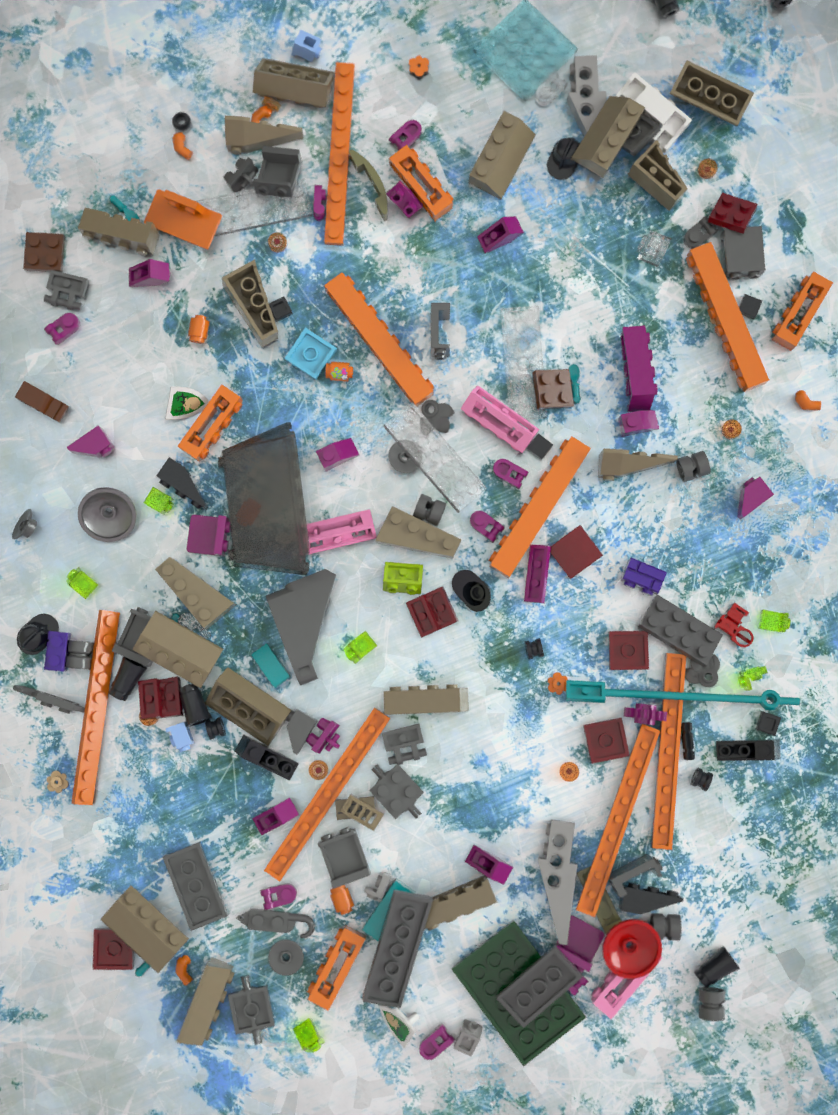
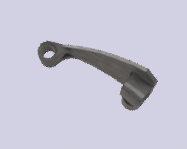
M327 569L290 582L284 589L266 595L275 624L300 686L318 679L312 659L336 578V574Z

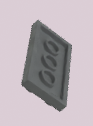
M658 594L652 600L638 626L702 667L707 666L723 636L720 632Z
M201 842L163 857L190 931L228 916Z
M554 945L502 990L496 999L524 1028L582 978V974Z

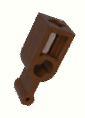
M26 381L22 383L15 395V398L59 423L69 408L65 403Z

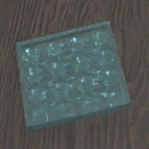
M523 0L473 48V52L525 102L578 50L528 0Z

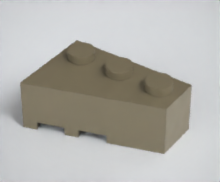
M656 140L632 165L628 176L670 211L681 200L688 188L676 169L673 170L668 162L669 158L666 154H663L659 147L660 144Z

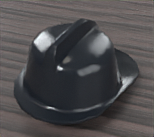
M563 138L555 144L547 161V170L553 178L564 180L571 177L575 172L578 163L571 158L580 145L575 138Z
M460 570L455 573L452 578V588L456 595L470 610L475 612L485 610L491 600V591L488 584L470 570Z
M39 614L33 617L17 634L16 640L20 650L29 655H35L43 651L49 641L48 632H59L57 620L49 614Z

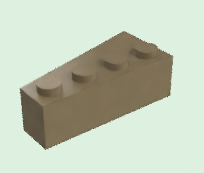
M86 207L78 226L84 238L89 240L96 238L106 245L116 244L119 248L127 251L133 249L136 250V253L143 256L154 254L160 236L153 222L147 221L145 225L139 219L131 218V221H128L122 215L117 214L110 217V214L107 212Z
M255 259L222 277L224 289L260 346L264 347L277 340L278 329L257 270Z
M392 506L375 542L453 559L462 539Z
M171 557L155 569L205 629L210 628L237 605Z
M458 684L446 685V689H439V685H428L426 690H420V686H408V690L401 691V687H390V691H384V715L469 711L468 688H458Z
M481 876L433 896L425 929H428V931L433 930L440 923L452 922L459 916L469 915L475 912V910L497 903L487 876Z

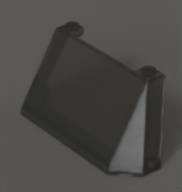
M291 422L281 424L222 450L220 457H218V468H222L225 476L232 546L228 550L229 561H233L234 567L307 575L309 572V562H305L307 555L310 554L296 436L294 431L289 430L292 429Z

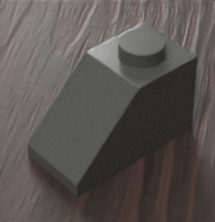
M296 709L295 712H290L286 721L289 722L287 730L293 753L298 755L318 720Z

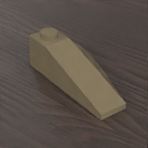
M225 115L226 147L228 152L235 155L261 150L263 146L273 147L304 139L301 127L285 124L272 126L268 121L261 120L260 123L250 122L248 117Z
M603 449L599 454L598 477L603 478V481H614V478L674 463L678 460V456L658 453L647 456V453L641 451L629 454V450Z

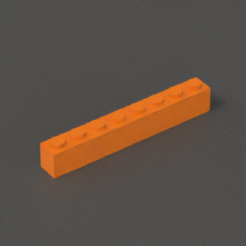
M712 242L691 249L686 257L689 268L692 267L694 281L701 289V298L708 305L709 317L716 322V334L721 336L723 341L722 348L726 354L728 353L730 358L729 364L731 369L736 372L739 388L746 392L766 384L769 378Z
M343 272L324 285L325 291L415 408L433 396V384L429 379L425 380L421 375L423 372L417 364L413 365L410 361V354L406 349L402 350L398 345L400 342L394 334L390 335L387 331L389 328L384 320H379L376 317L377 312L374 307L366 304L364 294L353 287L355 283L349 275L345 276Z
M572 436L569 441L567 439L564 440L559 448L562 450L559 457L557 455L554 456L549 464L552 468L549 472L545 471L539 481L542 484L539 488L535 487L529 495L532 498L530 503H524L519 511L522 514L519 520L514 519L509 527L512 530L509 536H503L499 543L502 547L498 553L494 551L488 560L492 562L489 567L508 579L591 449Z

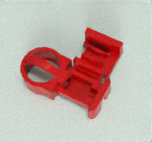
M733 603L727 614L719 618L714 628L717 629L718 627L730 635V640L735 642L737 646L748 647L753 642L752 632L741 625L738 627L739 624H742L741 619L743 616H747L749 612L738 604ZM739 631L748 632L751 640L740 634ZM736 636H738L739 638H741L742 640H744V641L747 642L748 644H747V645H742V644H740V643L737 641Z

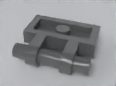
M51 270L46 288L53 292L52 296L45 294L44 302L56 307L58 305L64 306L72 311L74 309L81 311L83 304L76 302V298L85 297L89 280ZM60 293L68 294V300L60 298Z
M419 724L382 733L386 752L394 750L395 756L388 757L389 765L396 763L400 765L404 761L412 759L416 761L420 760V757L427 756L425 748L417 749L416 744L424 743ZM411 746V752L401 754L400 748Z

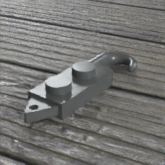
M13 686L14 691L35 697L36 700L41 701L40 704L52 708V705L59 707V711L68 714L71 711L84 713L85 708L79 706V703L26 686Z
M250 908L248 912L236 917V919L248 927L247 929L288 933L293 930L296 922H305L308 924L309 929L307 933L300 935L301 938L311 936L315 929L313 919L305 914Z

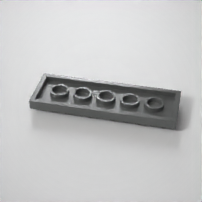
M399 890L393 891L363 992V1002L401 1008L433 899L431 896Z

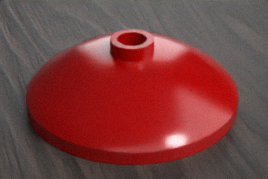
M638 919L624 920L613 926L605 936L602 947L603 958L608 968L617 976L626 979L641 978L653 971L659 963L662 955V942L657 931L647 922ZM628 942H632L629 947L626 946Z

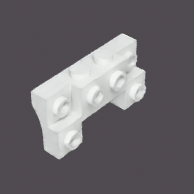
M635 72L616 95V97L630 98L645 107L643 115L659 125L661 130L650 143L653 144L657 140L664 154L672 147L692 121L691 118L676 107L672 100L666 99L659 89L652 87Z

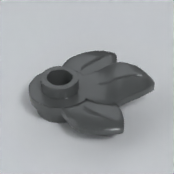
M435 400L425 401L421 409L423 416L420 419V427L423 433L428 435L434 428L439 432L448 433L450 428L448 417L455 413L453 408L446 403L439 404ZM430 406L434 407L433 413H430L428 410Z
M713 654L706 667H702L690 659L691 668L685 669V679L692 684L701 683V685L708 688L715 686L718 682L717 672L720 668L718 657ZM707 674H710L712 676V679L706 680L705 676Z

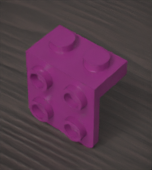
M192 515L190 518L187 551L224 557L229 546V541L227 540V533H230L231 530L229 518L220 515L218 517Z
M571 915L567 945L559 944L558 939L555 945L580 972H584V970L590 972L593 966L592 960L604 938V932Z

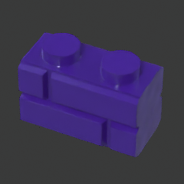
M629 558L621 580L624 581L625 586L632 589L635 586L642 589V593L652 596L660 592L667 572L634 558Z
M48 632L49 641L47 642L44 670L67 671L65 663L66 656L69 655L67 647L71 633Z

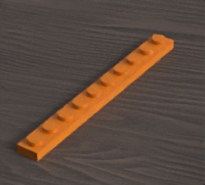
M336 62L325 245L343 246L349 165L348 151L350 150L355 63Z
M99 610L72 804L93 805L114 657L112 649L116 643L120 612Z
M666 653L663 691L684 692L686 656L683 654ZM662 699V711L667 712L666 721H661L651 844V848L672 850L683 700Z
M376 708L372 710L264 869L265 872L279 882L281 881L391 718Z
M644 724L640 726L576 907L577 911L592 917L596 916L660 730Z

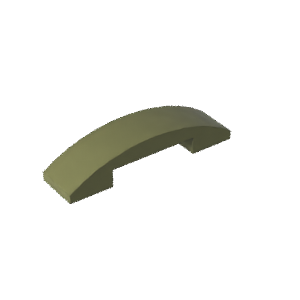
M352 149L349 150V159L357 173L359 174L365 170L379 196L375 199V206L384 221L388 220L387 196L378 173L362 155Z
M591 866L577 872L583 887ZM605 889L596 916L607 935L613 926L621 922V919Z

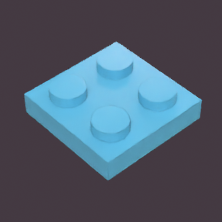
M305 328L284 359L311 378L317 380L326 364L329 363L337 351V348Z

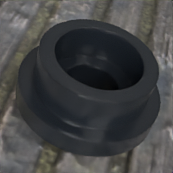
M178 112L173 116L172 124L176 130L185 131L190 127L191 119L188 114ZM184 120L185 123L180 125L179 122Z

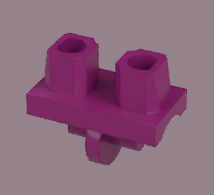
M400 180L386 192V195L408 218L423 207V204L416 198L413 191L408 189Z
M321 718L317 723V727L324 732L320 737L311 733L306 739V742L312 747L311 750L320 754L324 748L328 752H330L333 746L338 749L340 744L337 743L340 735L335 732L340 725L334 721Z

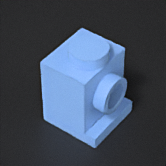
M300 30L294 42L291 55L294 57L298 55L313 62L314 57L318 59L322 48L319 47L321 39Z
M186 722L166 728V732H171L172 734L169 738L173 747L176 746L179 752L191 749L190 745L194 744V740L189 727H186Z

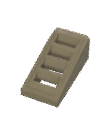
M350 794L340 810L343 814L373 831L384 813L353 794ZM354 801V802H356V805L354 806L353 810L350 812L348 809H349V807L351 806L352 802ZM361 805V806H363V808H362L361 812L359 813V815L357 816V815H355V812L357 811L358 807ZM366 809L370 810L366 819L363 820L362 816ZM372 814H377L372 824L368 823Z

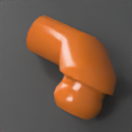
M261 106L252 114L251 122L260 123L263 117L269 118L272 114L271 109L267 108V106Z
M182 132L175 133L172 138L174 150L189 160L193 152L184 146L185 135Z
M803 390L796 392L795 400L801 409L821 410V401H811Z
M187 955L177 959L175 969L177 976L184 986L193 980L187 972V965L191 963V959Z

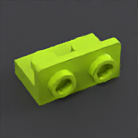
M385 562L383 591L407 593L409 595L421 594L423 565Z

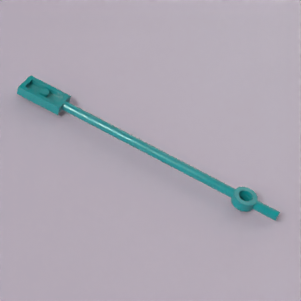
M566 680V701L605 703L606 697L756 703L768 711L775 710L779 705H800V698L780 697L774 690H766L761 696L605 689V682Z

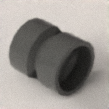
M704 451L694 453L691 457L684 456L678 458L676 461L678 473L683 482L695 479L696 475L702 477L711 473L709 460Z
M421 494L413 516L422 521L427 519L428 523L438 526L447 503L439 500L432 501L431 497Z
M68 640L67 651L70 655L66 656L65 667L90 670L92 659L89 655L93 653L94 643Z
M651 913L650 925L657 931L661 940L667 937L668 940L680 941L682 925L679 914H668L667 917H664L663 914Z
M714 987L699 988V1001L702 1002L699 1005V1018L707 1021L725 1020V1007L722 1006V1003L725 1002V990Z

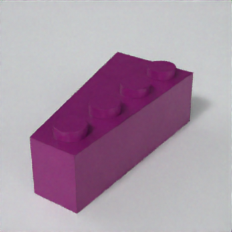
M645 325L623 327L620 336L622 359L627 361L624 362V377H628L625 391L626 396H630L627 412L650 410L654 396L658 393L657 384H654L653 378H655V368L651 366L653 359L652 349L648 347V344H650L649 332L646 333Z

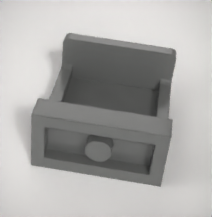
M263 146L261 151L263 156L262 166L258 179L253 180L256 194L292 198L302 165L300 150Z
M762 226L747 227L744 234L724 228L720 237L721 242L724 241L726 278H730V280H738L741 277H748L749 279L759 278L766 270Z
M431 303V357H434L436 360H444L450 355V344H439V320H450V303Z
M137 607V610H130L131 615L118 644L114 645L112 651L151 667L153 661L132 650L151 619V616L147 615V610Z
M350 827L339 830L340 834L332 836V834L320 837L321 841L317 843L326 863L333 889L371 874L356 829L351 830Z
M646 854L612 871L608 880L614 892L621 898L627 895L622 883L650 869L653 874L660 878L662 877L660 871L663 868L658 859Z

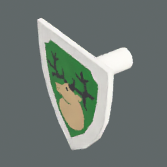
M171 386L165 420L191 417L203 411L209 401L197 390L188 387Z
M379 1005L381 1015L387 1027L405 1049L416 1031L412 1024L419 1019V1015L414 1012L407 1018L399 1008L393 1010L388 1006Z

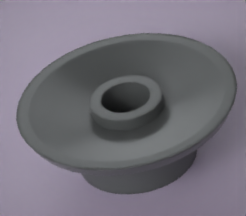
M400 440L391 446L388 458L395 470L401 473H411L420 466L422 454L415 443L408 440ZM401 456H406L407 460H403Z
M31 509L26 510L19 518L14 527L12 539H18L21 535L28 538L34 532L37 521L32 519Z
M286 939L276 942L271 947L268 955V961L272 970L283 976L296 973L301 968L304 960L301 947L296 942ZM283 954H289L290 959H284Z

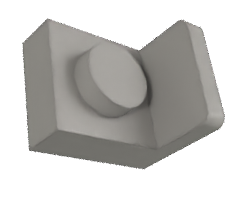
M384 872L383 876L378 875L375 887H378L377 890L366 886L364 892L367 893V897L373 900L383 899L391 874Z
M465 1019L453 1049L472 1056L480 1041L483 1027L476 1022Z

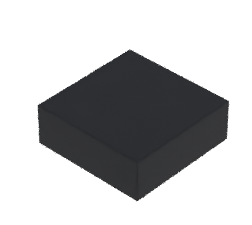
M744 294L739 306L741 314L755 319L762 300Z
M285 296L269 303L276 322L293 315Z
M538 433L527 447V450L542 460L553 444Z
M761 711L755 730L776 736L781 717Z

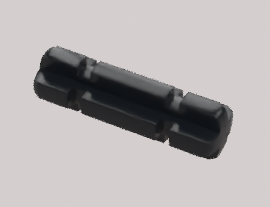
M691 722L681 723V731H683L682 744L683 749H685V752H683L684 760L695 759Z

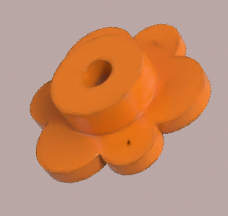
M418 55L416 58L409 60V70L411 73H415L417 77H421L424 73L428 72L429 60L427 58H422Z
M559 672L554 673L553 677L548 679V690L552 693L556 692L558 695L562 694L563 691H566V680L568 678L562 676Z

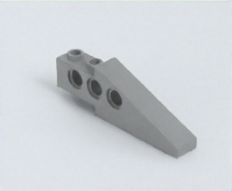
M597 55L575 56L573 63H570V75H573V81H571V92L568 93L567 103L583 137H585L607 101L606 91H599ZM580 76H586L588 79L582 80ZM581 94H587L589 97L583 98ZM581 112H588L589 116H584Z
M551 820V824L547 823L546 835H549V842L544 843L543 855L547 856L546 858L539 857L538 863L559 944L567 945L578 863L570 862L575 823ZM560 835L564 838L562 846H556L553 843L555 836ZM558 855L561 857L562 863L559 866L552 865L550 862L552 856ZM549 876H557L559 883L556 886L550 885L548 883Z

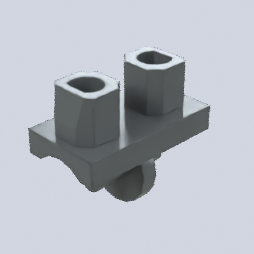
M249 157L246 160L239 158L235 164L237 168L235 173L229 171L223 176L232 192L236 195L242 189H245L247 185L254 187L252 179L259 170Z

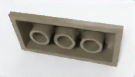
M262 58L254 70L253 93L261 97H276V99L281 101L292 100L297 104H312L316 108L326 107L330 98L335 72Z
M686 60L670 94L738 126L754 92Z
M609 96L571 159L604 178L641 118L645 107L627 97Z
M503 111L469 174V184L502 200L536 134L520 118Z
M155 611L132 650L201 688L222 653L223 648Z
M228 667L215 681L205 702L207 706L267 746L271 744L291 712V709Z
M132 886L116 900L100 919L157 973L164 968L189 940Z
M213 957L206 964L176 1042L202 1046L205 1040L209 1041L213 1031L210 1026L212 1021H217L220 1010L217 1008L220 1002H224L227 995L225 987L227 983L231 984L235 974L232 972L233 965Z

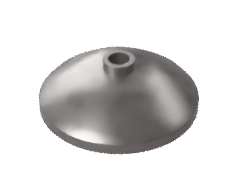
M103 487L90 491L83 497L78 507V520L82 529L90 537L99 541L115 542L130 534L136 523V508L132 500L125 493L114 488ZM106 508H111L112 512H108Z

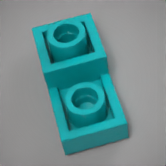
M267 643L252 654L262 672L275 688L291 677L283 663L278 660Z

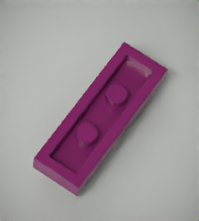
M530 544L524 602L545 604L551 546Z

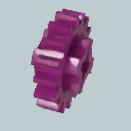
M636 703L635 708H624V717H633L634 723L655 725V720L666 721L667 712L656 711V705Z

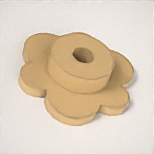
M57 770L53 771L51 776L46 779L48 782L47 789L51 792L61 793L62 789H66L69 785L66 780V774H61Z

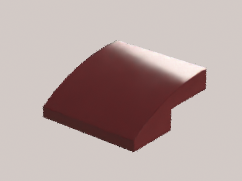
M581 525L553 544L550 551L570 580L603 556Z
M443 586L406 602L421 638L458 622V618Z
M180 677L138 681L140 716L142 720L183 716L181 694L179 688H181Z

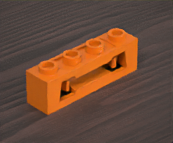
M405 145L389 157V165L407 188L413 191V194L423 204V208L431 218L437 221L453 208V198L448 191L444 192L438 178L432 177L429 173V167L419 161L417 152ZM412 166L415 168V173L417 174V176L421 179V181L432 193V195L429 196L430 201L427 198V193L425 192V190L420 186V184L410 173L413 170Z
M814 271L810 276L806 275L800 284L802 289L800 292L796 291L791 299L793 302L790 308L787 307L781 316L784 318L782 323H777L772 333L775 335L772 340L792 351L803 336L833 282ZM819 293L817 298L808 306L798 325L792 323L786 328L796 316L806 297L813 299Z
M221 384L178 447L198 462L201 459L204 460L209 454L210 450L208 449L212 443L215 444L219 440L222 429H226L231 423L232 419L230 418L232 415L238 413L243 405L241 397ZM218 406L224 413L221 412L204 435L205 439L203 441L197 434L200 435L218 411L216 409Z
M345 925L344 929L339 928L334 938L337 940L335 946H330L325 955L328 958L326 964L321 963L316 973L319 976L316 983L312 981L307 990V993L310 994L308 1000L328 1011L366 939V935L348 925ZM345 941L343 951L347 952L348 955L334 980V988L329 995L328 992L332 984L326 981L322 989L319 987L322 981L327 979L341 951L340 946ZM353 944L356 945V946L354 947L352 953L350 954L349 952H350V949H351L352 945H353Z

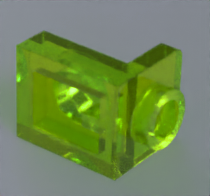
M152 487L143 503L164 515L172 509L174 504L172 501L174 499Z
M80 567L76 570L72 569L67 575V584L85 599L98 586V583L83 572Z
M761 610L758 629L778 633L786 632L791 623V619L788 618L789 613Z
M364 631L344 648L345 655L356 664L375 649L377 644Z
M758 666L740 671L738 681L741 688H744L745 691L752 690L750 678L752 681L762 679V675L768 673L766 666Z
M310 1018L292 1028L302 1050L308 1053L318 1051L321 1045L325 1043L324 1039L319 1036Z

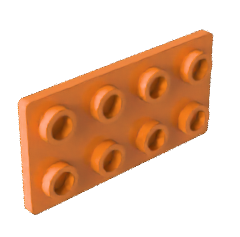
M157 189L144 224L146 225L147 221L153 222L157 230L208 250L222 215L205 208L194 200L169 190L162 191Z

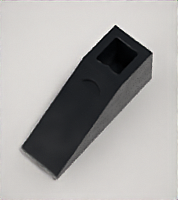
M169 457L156 475L161 479L159 483L168 489L170 486L176 489L175 494L183 499L187 496L192 500L191 504L198 509L203 507L207 510L208 506L189 471Z
M243 734L234 751L241 758L289 781L299 764Z
M780 739L716 741L717 761L781 759Z
M628 882V885L623 884L627 895L620 898L618 908L625 912L644 914L683 902L684 898L678 895L679 892L667 890V893L659 892L657 887L648 886L647 889L640 888V884Z

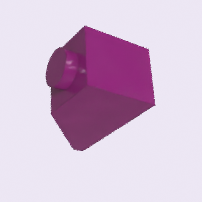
M516 216L502 217L477 236L484 252L488 253L512 242L524 232Z
M149 259L129 268L130 287L160 286L169 282V263Z
M655 410L621 414L618 418L622 437L659 429Z
M99 425L67 446V449L74 454L98 458L108 456L112 449L115 448Z
M351 438L334 442L316 451L326 472L359 456Z
M760 476L756 479L751 477L743 483L745 487L740 491L737 515L739 519L744 518L774 495Z
M288 798L252 819L262 836L299 814L291 799Z
M473 845L465 860L467 864L488 878L503 885L513 869L508 863L476 845Z

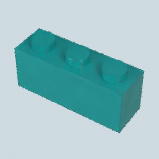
M397 878L362 928V931L378 942L393 891L399 890L415 893L414 890Z

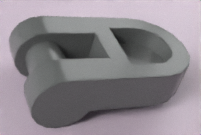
M707 216L686 232L684 243L688 248L693 249L701 246L718 231L716 226L708 223L709 218ZM702 227L707 231L705 234L700 231Z

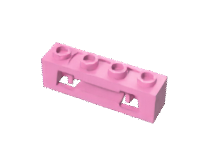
M478 385L471 391L460 408L467 416L480 422L482 427L491 430L499 439L505 440L513 449L521 453L529 446L540 430Z
M370 509L295 527L302 556L377 538ZM364 530L366 535L353 538V532H355V535H358V531ZM320 540H322L323 545L311 547L312 542H316L319 545Z
M610 971L604 979L605 983L601 987L598 986L592 992L591 1001L612 1019L649 974L637 979H628L618 991L619 995L616 996V993L611 989L614 990L624 978Z

